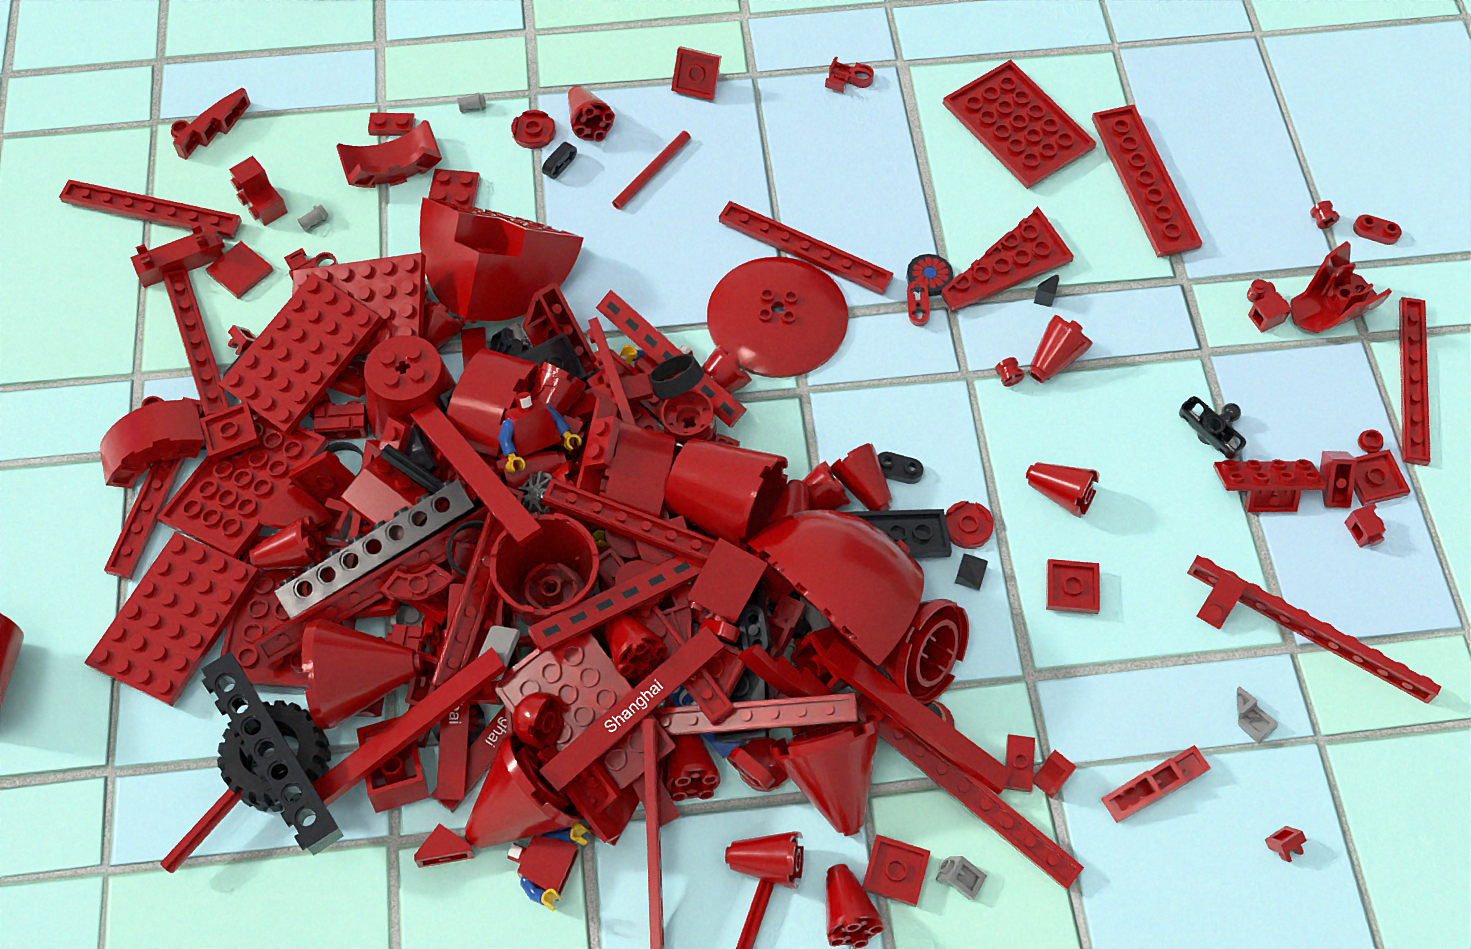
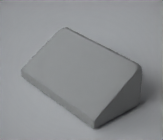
M492 626L479 656L492 647L507 667L521 631L513 628ZM504 672L493 681L501 680Z

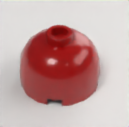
M535 692L528 694L518 703L513 710L512 719L514 732L520 741L540 750H543L545 745L551 746L554 744L564 724V719L560 718V709L565 710L562 698L548 692Z

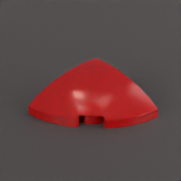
M290 484L267 505L258 517V523L276 529H283L300 518L311 516L317 528L329 523L332 520V516L311 495L299 487Z

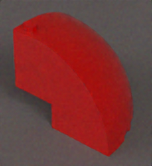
M422 197L419 237L420 250L426 255L425 274L433 293L440 303L452 313L462 317L463 322L476 324L477 320L504 321L526 314L535 292L554 281L557 282L559 287L563 284L581 250L584 237L565 230L559 231L549 225L521 217H512L497 211L485 209L484 212L483 209L464 205L463 207L452 204L449 201Z
M819 509L803 511L771 523L747 542L803 599L818 610L855 648L877 666L881 664L902 638L921 602L924 590V573L919 563L909 554L911 549L902 540L899 539L896 542L884 531L859 516L836 510Z

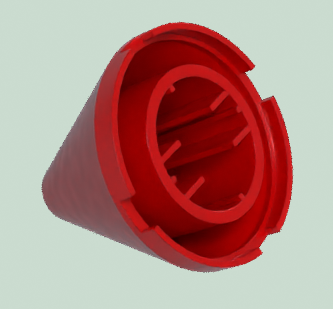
M948 599L921 601L906 632L880 664V667L893 683L921 704H928L941 696L956 677L950 674L956 660L963 662L969 640V620L965 609Z
M324 619L314 620L313 622H308L304 630L302 640V673L308 672L310 689L305 690V696L311 717L320 730L338 727L418 675V670H422L423 667L421 654H416L415 649Z
M866 715L867 723L814 726V730L800 731L798 735L788 740V744L785 737L769 746L772 758L836 832L843 833L844 836L859 833V828L864 825L879 734V724L875 715Z
M514 730L502 739L466 823V834L464 837L467 843L474 848L483 849L573 827L584 819V816L578 813L575 804L562 790L557 794L539 773V770L543 767L542 761L537 756V753L540 751L520 741Z

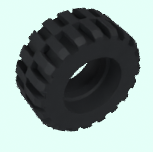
M275 700L274 705H270L268 701L263 702L282 735L294 737L298 741L296 758L310 781L313 783L327 773L330 768L326 762L331 761V751L328 748L330 744L324 731L315 725L310 712L306 709L302 710L298 704L293 702L287 706L284 700ZM261 727L252 729L250 735L257 734ZM226 728L222 735L225 742H220L217 750L222 756L217 759L218 768L222 771L220 775L223 781L236 795L242 789L241 801L249 807L254 806L257 810L264 812L268 810V807L273 812L283 811L281 803L279 802L275 805L267 790L271 786L268 781L262 782L252 772L253 758L249 760L241 749L240 745L244 743L241 736L235 737L231 730ZM285 770L279 773L276 780L285 778L288 771ZM302 793L294 794L290 799V803L297 802L301 798Z

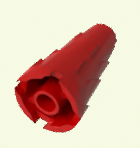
M542 361L534 377V385L530 395L532 401L539 400L544 405H550L564 417L572 405L576 404L587 384L577 377L573 379L568 372Z

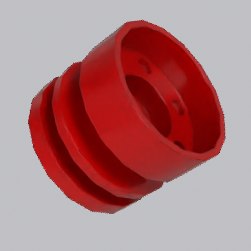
M690 389L681 395L665 400L661 409V419L665 434L675 437L674 450L676 452H680L683 446L693 438L714 441L717 435L714 408L710 399L703 392Z

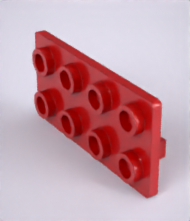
M1252 459L1236 462L1224 460L1222 462H1214L1213 465L1225 490L1247 491L1245 502L1247 512H1297L1302 490H1326L1327 487L1326 482L1314 464L1305 459L1297 461H1283L1280 459L1258 461Z

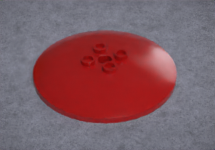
M764 257L737 266L718 282L708 302L707 326L716 348L722 345L728 353H732L739 360L740 364L738 367L740 369L763 377L787 378L813 371L832 358L840 348L847 332L848 309L838 285L830 276L816 266L794 258ZM781 307L784 311L775 313L772 311V308Z

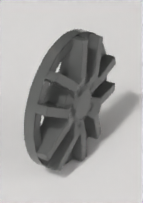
M542 471L535 475L530 474V478L523 486H519L518 489L524 494L528 492L527 495H523L521 504L529 514H534L538 509V515H544L552 509L549 506L543 508V504H541L551 478L556 480L551 474Z

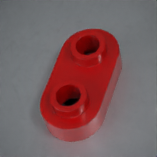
M1367 214L1360 215L1353 225V230L1359 237L1385 245L1395 244L1402 234L1398 224Z

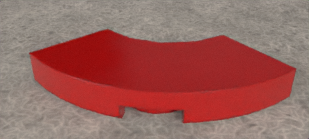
M435 564L417 574H405L396 570L379 591L381 595L395 601L421 602L432 599L448 590L450 584L456 582V578Z

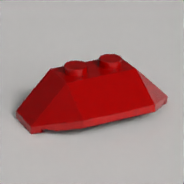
M554 281L535 292L522 324L532 346L535 347L565 332L586 374L594 370V362L597 359L557 282Z

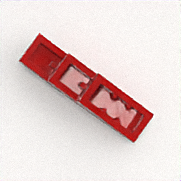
M240 88L222 98L200 114L172 142L180 158L187 160L199 144L207 147L218 132L227 135L251 104L246 89Z
M647 372L621 378L629 403L653 398ZM604 383L584 390L566 416H577L585 422L592 421L597 398L603 397L611 402L610 397L614 396L612 387L607 389Z
M783 593L772 616H768L772 648L769 655L772 659L783 655L808 606Z
M759 644L743 650L738 657L758 677L790 698L834 695L807 667L796 670L783 655L772 659Z
M1193 745L1150 771L1146 770L1101 798L1115 822L1118 823L1211 770V767L1198 748Z

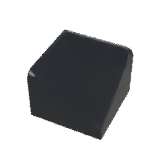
M1055 274L1038 285L1034 299L1035 304L1047 307L1052 306L1060 278L1059 275Z
M964 553L955 583L980 590L988 561Z

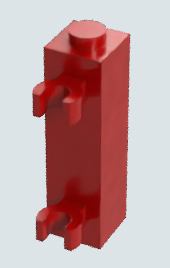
M199 223L191 226L193 234L151 250H147L145 244L135 247L138 254L130 257L138 278L143 287L146 288L164 281L162 272L187 269V272L215 262L223 255L222 249L225 248L221 235L215 236L212 227L202 230Z

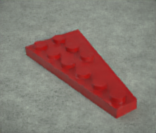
M1037 206L1027 218H1023L1019 222L1017 227L1001 237L985 251V254L979 260L976 259L970 268L964 273H960L942 289L941 296L950 310L954 312L1073 261L1074 255Z

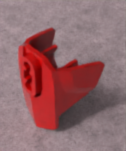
M1345 241L1326 255L1306 290L1291 299L1292 320L1294 325L1304 330L1320 333L1379 307L1392 291L1388 288L1377 295L1372 289L1374 286L1372 283L1368 284L1361 275L1353 273L1356 264H1350L1351 244Z

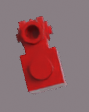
M1261 279L1252 282L1247 292V298L1254 304L1248 316L1262 333L1284 323L1292 309L1289 307L1288 302L1276 292L1274 284Z

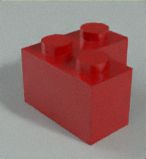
M253 155L229 169L232 176L230 183L238 192L236 197L242 206H248V211L255 221L259 219L266 226L288 213L283 198L270 184L265 169Z

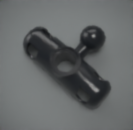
M1196 396L1190 397L1181 405L1179 416L1185 419L1188 425L1197 432L1198 439L1202 443L1212 445L1217 451L1224 454L1225 458L1230 460L1242 452L1246 445V439L1227 423V421L1234 422L1240 418L1241 409L1237 404L1228 403L1224 405L1220 415ZM1196 404H1200L1203 407V412L1200 416L1192 411ZM1233 436L1240 440V444L1236 449L1229 444Z

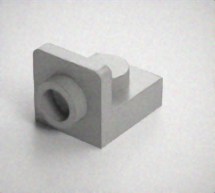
M400 606L396 615L386 616L387 625L391 626L392 629L395 624L422 627V618L425 614L412 606Z
M949 856L940 864V872L936 880L939 883H948L968 900H974L987 875L965 857Z

